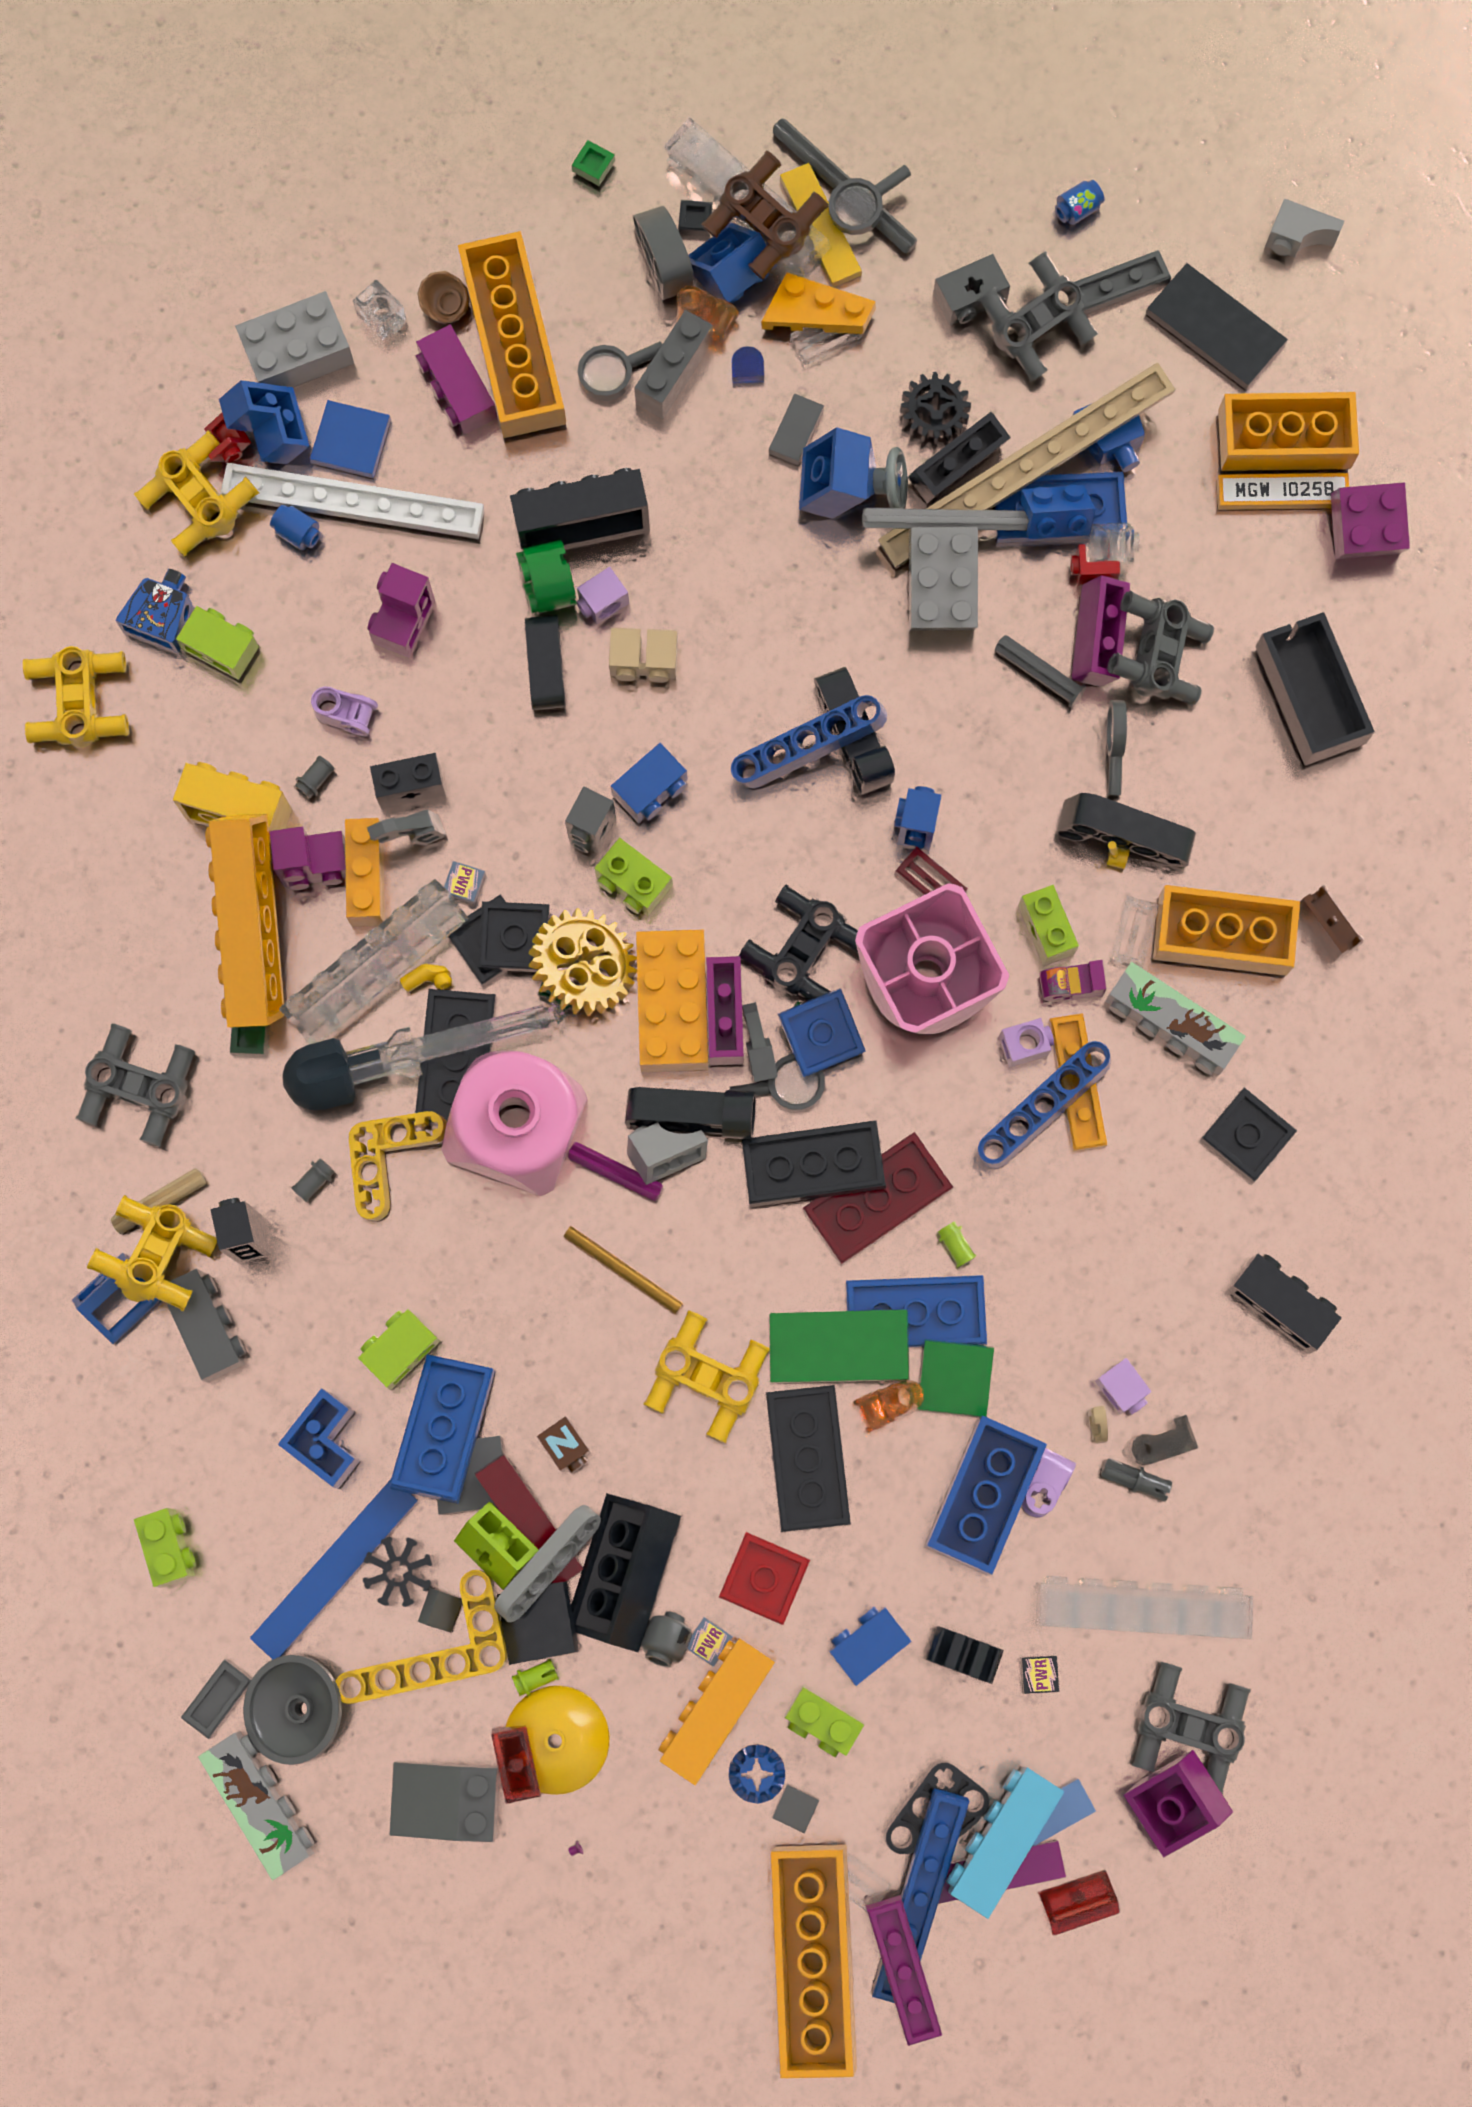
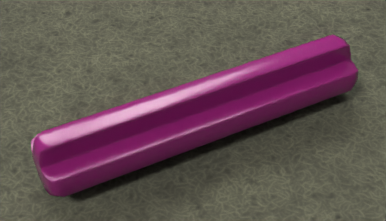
M574 1142L568 1152L570 1160L653 1201L659 1198L663 1190V1185L660 1182L654 1181L646 1185L637 1171L578 1142Z

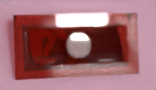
M527 1726L492 1729L491 1737L505 1803L541 1797Z
M1106 1870L1039 1893L1052 1935H1058L1120 1913L1119 1902Z

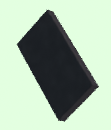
M1188 263L1181 268L1146 310L1148 316L1245 390L1251 386L1288 341L1285 336Z
M428 989L415 1113L432 1111L443 1116L448 1122L454 1098L467 1069L477 1057L491 1052L496 994ZM431 1119L429 1120V1122H430L429 1124L438 1125V1124L432 1122Z
M877 1120L742 1139L750 1207L886 1189Z
M835 1385L766 1392L781 1532L851 1525Z

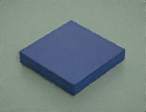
M327 400L310 456L311 464L374 479L391 422L390 415Z
M841 988L777 1014L802 1077L866 1052Z

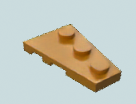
M786 272L761 321V327L765 330H773L774 326L791 327V331H803V327L822 328L824 332L864 334L876 310V301Z

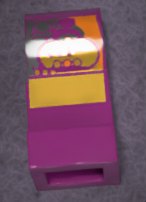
M1103 960L1089 961L1088 964L1050 968L1039 973L1042 996L1045 1001L1100 997L1104 995L1107 989Z

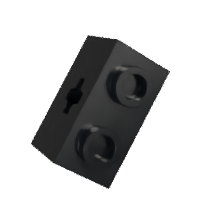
M436 753L370 766L376 799L381 809L446 796Z

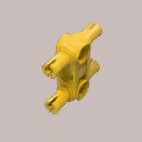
M209 430L188 449L184 447L178 451L172 450L164 453L159 460L156 472H154L156 476L134 493L140 503L149 510L168 491L174 492L193 516V523L175 538L171 539L174 546L184 556L206 537L213 539L216 535L223 536L228 534L233 529L235 519L239 515L237 511L259 494V491L246 476L226 495L219 494L200 471L202 468L200 464L220 445ZM182 466L180 472L174 475L175 470ZM220 512L218 518L214 521H211L212 516L215 513Z
M69 646L60 652H56L51 658L23 659V674L26 680L54 677L56 681L57 717L55 721L26 722L25 735L27 742L30 744L33 742L57 741L61 745L71 744L76 748H84L91 743L99 741L100 737L128 736L129 721L126 714L98 717L96 714L95 677H97V674L126 673L127 665L124 651L95 654L90 649L81 650L78 647ZM82 661L78 669L74 671L68 670L72 662ZM80 723L84 724V728L80 733L70 734L73 726Z
M124 1195L115 1215L142 1226L144 1232L130 1259L123 1261L96 1248L90 1258L87 1269L94 1270L116 1280L114 1284L121 1288L124 1296L131 1301H154L156 1298L184 1311L193 1291L165 1280V1275L163 1274L177 1246L185 1245L210 1258L217 1244V1238L192 1227V1222L185 1217L182 1209L175 1205L169 1204L150 1208ZM162 1224L169 1225L172 1228H166ZM135 1277L142 1278L145 1282H140Z
M688 1310L676 1338L672 1337L671 1340L669 1339L661 1353L654 1370V1375L657 1378L643 1405L663 1414L675 1386L683 1385L718 1402L717 1405L720 1407L706 1435L726 1444L737 1417L746 1413L760 1383L757 1375L770 1348L750 1340L739 1366L734 1367V1369L696 1351L697 1349L694 1346L708 1319ZM672 1353H680L686 1360L684 1367L679 1371H672L666 1366V1359ZM740 1382L746 1385L748 1395L745 1399L736 1401L730 1398L728 1389L733 1383Z

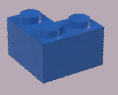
M240 380L219 398L226 428L253 432L262 462L288 464L309 447L293 387Z
M322 1388L278 1443L285 1451L330 1486L337 1489L340 1488L360 1462L333 1440L353 1415L354 1411Z

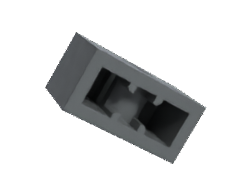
M991 254L936 278L933 295L951 326L958 322L961 324L967 323L974 319L978 313L985 311L977 299L994 287L1005 304L1008 300L1010 284L994 254Z
M583 786L565 820L568 838L572 840V846L585 853H588L589 850L599 853L616 821L614 801Z

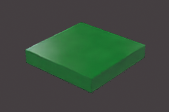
M925 1339L917 1409L973 1416L983 1415L987 1417L994 1347Z

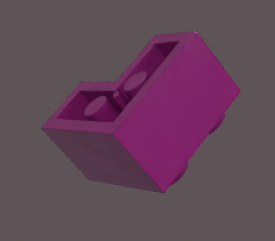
M391 563L388 571H383L379 577L377 590H379L378 593L382 605L378 613L374 612L371 615L367 630L373 644L409 658L435 602V598L427 576Z
M303 826L269 831L274 871L284 887H289L291 890H301L308 888L311 883L322 882L324 885H336L342 883L343 879H346L345 837L342 831L308 835Z

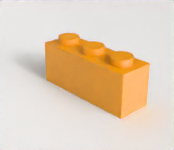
M379 818L345 819L346 918L352 927L385 926L384 843H379L378 839L375 841L371 840L367 827L380 822Z

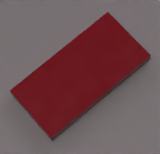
M915 1132L881 1154L886 1189L816 1198L802 1208L840 1265H843L954 1188Z

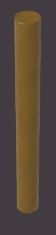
M570 1226L565 1232L564 1238L675 1315L678 1313L683 1303L574 1227Z

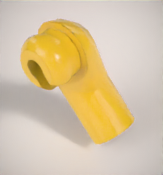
M421 964L401 977L400 982L407 992L414 990L425 982L434 983L437 989L445 990L452 985V978L450 977L451 972L445 966Z

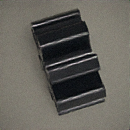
M387 1537L381 1540V1544L385 1545L389 1560L385 1561L377 1557L376 1553L368 1552L364 1559L365 1564H374L382 1568L383 1573L372 1578L364 1577V1586L366 1589L372 1590L376 1585L387 1582L388 1584L382 1597L377 1599V1602L384 1606L393 1605L392 1599L398 1587L404 1601L402 1606L410 1607L416 1605L418 1600L414 1599L409 1584L414 1583L422 1587L425 1592H428L429 1588H433L434 1580H425L417 1576L416 1570L427 1566L434 1567L436 1565L433 1555L426 1554L425 1558L412 1562L411 1559L417 1546H421V1542L409 1537L406 1538L407 1544L400 1557L395 1544L397 1539ZM400 1562V1566H407L408 1572L403 1574L404 1580L399 1582V1578H392L391 1572L396 1570L395 1564Z
M937 1626L926 1660L993 1684L1004 1650Z

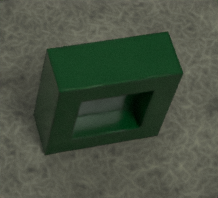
M268 1026L232 1027L230 1054L235 1056L266 1057Z

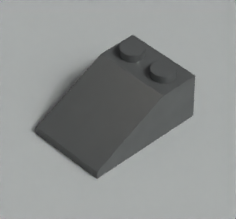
M394 1762L389 1836L450 1841L494 1842L497 1839L500 1766Z

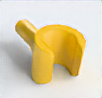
M1114 841L1109 842L1110 855L1107 865L1125 869L1129 850L1117 847Z

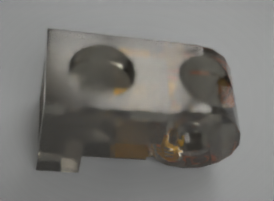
M1187 1415L1170 1420L1173 1430L1155 1436L1142 1434L1134 1438L1129 1446V1455L1132 1460L1139 1465H1150L1197 1449L1198 1445Z

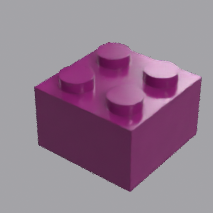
M1405 482L1341 487L1331 493L1335 559L1401 554L1410 549Z
M1194 1750L1189 1751L1139 1780L1124 1794L1127 1802L1163 1858L1218 1828L1233 1813V1810Z

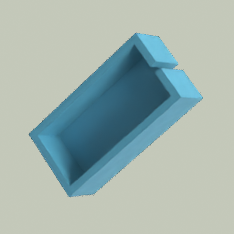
M1022 1767L1020 1771L1012 1770L1002 1787L1007 1790V1793L1001 1803L994 1800L984 1816V1819L989 1822L982 1834L975 1832L968 1842L965 1851L970 1854L963 1866L956 1863L946 1879V1882L950 1884L947 1891L952 1896L989 1919L1064 1794L1063 1790L1028 1767Z

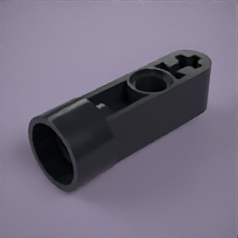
M633 1087L628 1090L625 1125L638 1129L643 1126L649 1127L659 1123L661 1128L667 1131L694 1133L702 1130L705 1134H720L723 1138L752 1139L755 1125L756 1093L736 1090L710 1092Z

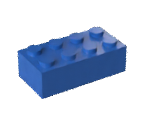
M982 1415L977 1421L924 1547L982 1573L993 1575L1047 1444Z

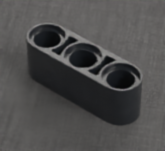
M558 615L525 618L532 710L566 708Z

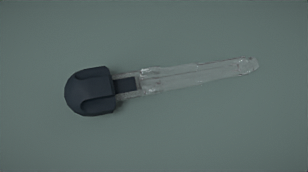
M551 1003L552 1007L549 1008L539 1005L414 1039L410 1027L396 1030L388 1041L345 1052L341 1041L335 1038L312 1043L296 1050L286 1062L282 1074L283 1087L296 1105L308 1110H326L352 1103L356 1097L355 1084L393 1074L407 1078L422 1075L420 1062L549 1028L551 1022L557 1021L558 1025L566 1017L564 1009L561 1010L560 1004Z

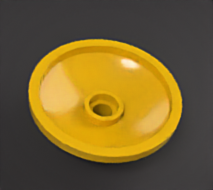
M548 1686L531 1692L530 1696H525L514 1707L504 1732H524L528 1754L523 1750L511 1758L516 1769L530 1764L535 1791L559 1795L571 1793L584 1787L599 1773L609 1751V1728L602 1710L588 1695L571 1687ZM552 1734H557L561 1737L562 1743L560 1747L553 1748L549 1745L548 1740Z

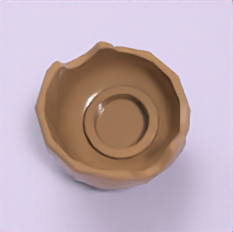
M447 271L430 273L421 281L417 293L422 311L429 318L441 324L458 322L466 314L470 302L467 287L458 277Z

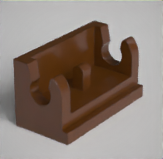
M1323 885L1314 894H1309L1300 901L1299 913L1335 962L1361 945L1364 938L1361 934L1358 935L1327 893L1329 891L1328 888Z

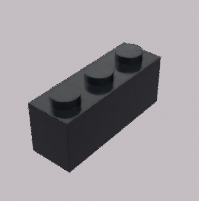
M991 411L916 468L908 476V479L926 503H929L1002 447L1011 437Z
M240 1198L226 1199L219 1202V1207L210 1209L218 1247L222 1253L237 1263L271 1255L263 1217L246 1201L240 1202Z
M1259 1253L1250 1259L1228 1290L1309 1353L1317 1351L1342 1318L1335 1313L1337 1310L1336 1306L1323 1297L1317 1299L1307 1291L1309 1286L1300 1278L1294 1275L1290 1278L1280 1270L1281 1264L1267 1254H1264V1256H1261Z

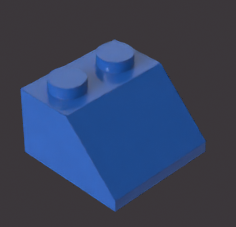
M734 223L728 224L718 235L717 239L711 237L688 255L695 278L713 298L727 304L739 300L744 295L746 289L753 284L763 281L748 265L767 246L760 233Z

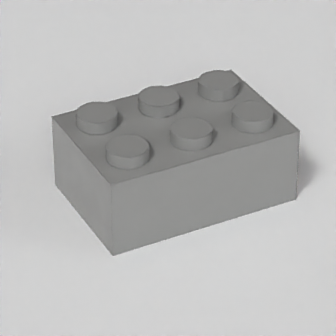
M326 291L235 325L258 383L295 387L354 364L350 347Z
M911 527L909 530V631L977 629L978 527Z

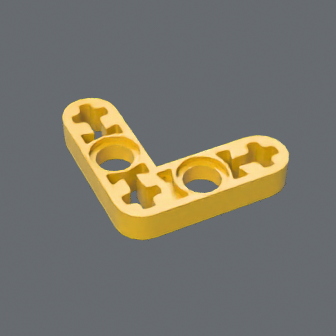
M432 1111L364 1121L355 1124L349 1132V1148L355 1207L361 1217L370 1221H379L390 1210L385 1152L441 1142L444 1139L447 1121L443 1116ZM430 1119L438 1124V1128L433 1130L432 1136L425 1131L416 1132L414 1125L419 1128L428 1126ZM396 1124H404L407 1130L405 1138L400 1142H394L390 1136V1131ZM364 1130L373 1134V1139L367 1141L368 1151L375 1152V1156L364 1155L360 1157V1153L367 1154L366 1145L359 1142V1137L365 1134ZM374 1162L377 1166V1175L374 1179L365 1181L362 1178L361 1170L366 1163ZM379 1186V1190L372 1189L373 1199L380 1201V1206L374 1208V1213L366 1209V1204L371 1203V1192L363 1191V1187L374 1188Z

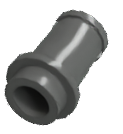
M318 756L302 777L297 776L295 779L297 783L294 785V788L307 799H310L312 795L317 796V789L331 772L335 770L334 766L322 756Z
M321 1158L316 1163L312 1161L310 1163L312 1167L291 1187L305 1202H308L309 1198L327 1180L330 1182L333 1180L331 1176L335 1171Z

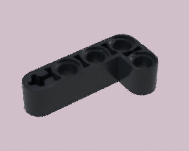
M846 667L814 678L815 688L825 713L859 697ZM864 710L862 718L867 721L869 718ZM838 721L834 724L833 731L835 735H839L845 730V721ZM875 732L841 748L861 795L894 782L895 768L886 746H880Z
M1079 793L1064 800L1056 830L1057 835L1073 841H1084L1091 837L1106 843L1114 841L1117 847L1177 867L1189 865L1196 832L1190 828L1091 793Z

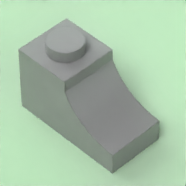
M1284 198L1265 247L1271 248L1279 255H1289L1295 257L1299 250L1310 245L1322 244L1334 247L1344 220Z
M656 1123L649 1127H640L633 1131L631 1135H628L627 1155L647 1185L706 1159L708 1140L702 1130L694 1133L679 1134L669 1132L661 1128L659 1123Z

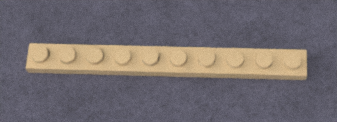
M1157 362L926 509L990 510L1172 395L1176 389ZM893 529L878 539L879 544L895 569L909 561L910 529Z

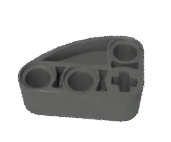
M663 205L633 215L638 238L662 300L693 291V269L680 233L665 206Z

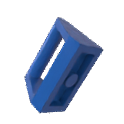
M124 1253L117 1257L123 1261L129 1259ZM99 1274L72 1301L76 1309L114 1345L161 1300L155 1298L154 1301L144 1300L138 1302L109 1329L93 1311L119 1287L114 1284L116 1280ZM135 1277L138 1281L145 1282L142 1278Z

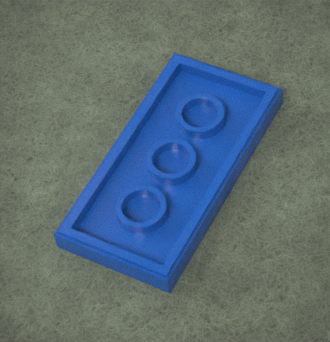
M1124 473L1044 475L1023 488L1059 487L1071 484L1084 485L1096 508L1089 535L1030 540L1027 537V531L996 530L997 543L1127 537L1128 525ZM1021 490L996 505L994 510L1025 511L1020 502Z
M983 1275L846 1281L847 1311L908 1310L909 1348H924L925 1339L987 1345Z
M427 1354L389 1486L391 1489L459 1504L495 1374L494 1368Z

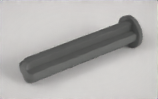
M1004 635L996 644L995 651L1070 702L1069 707L1072 708L1086 690L1087 686L1085 684L1080 686L1009 636Z

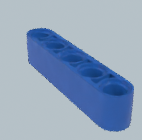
M860 696L739 754L731 763L732 776L747 788H758L879 730L887 721V711L873 696ZM875 706V716L870 720H863L862 714L867 707ZM838 721H845V730L839 735H833L832 729L834 724ZM809 735H815L816 740L813 747L806 750L803 749L804 739ZM784 749L786 753L784 760L778 764H773L775 752ZM752 763L755 764V773L750 778H744L743 770L745 767Z
M1098 1041L1085 1044L980 1140L978 1145V1153L983 1163L994 1169L1006 1165L1104 1076L1111 1065L1110 1051L1107 1046ZM1097 1051L1105 1056L1103 1064L1097 1067L1087 1064L1086 1057L1091 1052ZM1069 1074L1077 1076L1080 1080L1079 1085L1072 1090L1064 1089L1060 1084L1062 1078ZM1043 1097H1048L1055 1103L1053 1109L1048 1113H1041L1035 1108L1036 1102ZM1017 1120H1023L1029 1124V1129L1023 1136H1015L1010 1132L1011 1125ZM992 1143L1001 1144L1004 1148L1003 1154L997 1159H990L985 1156L986 1148Z

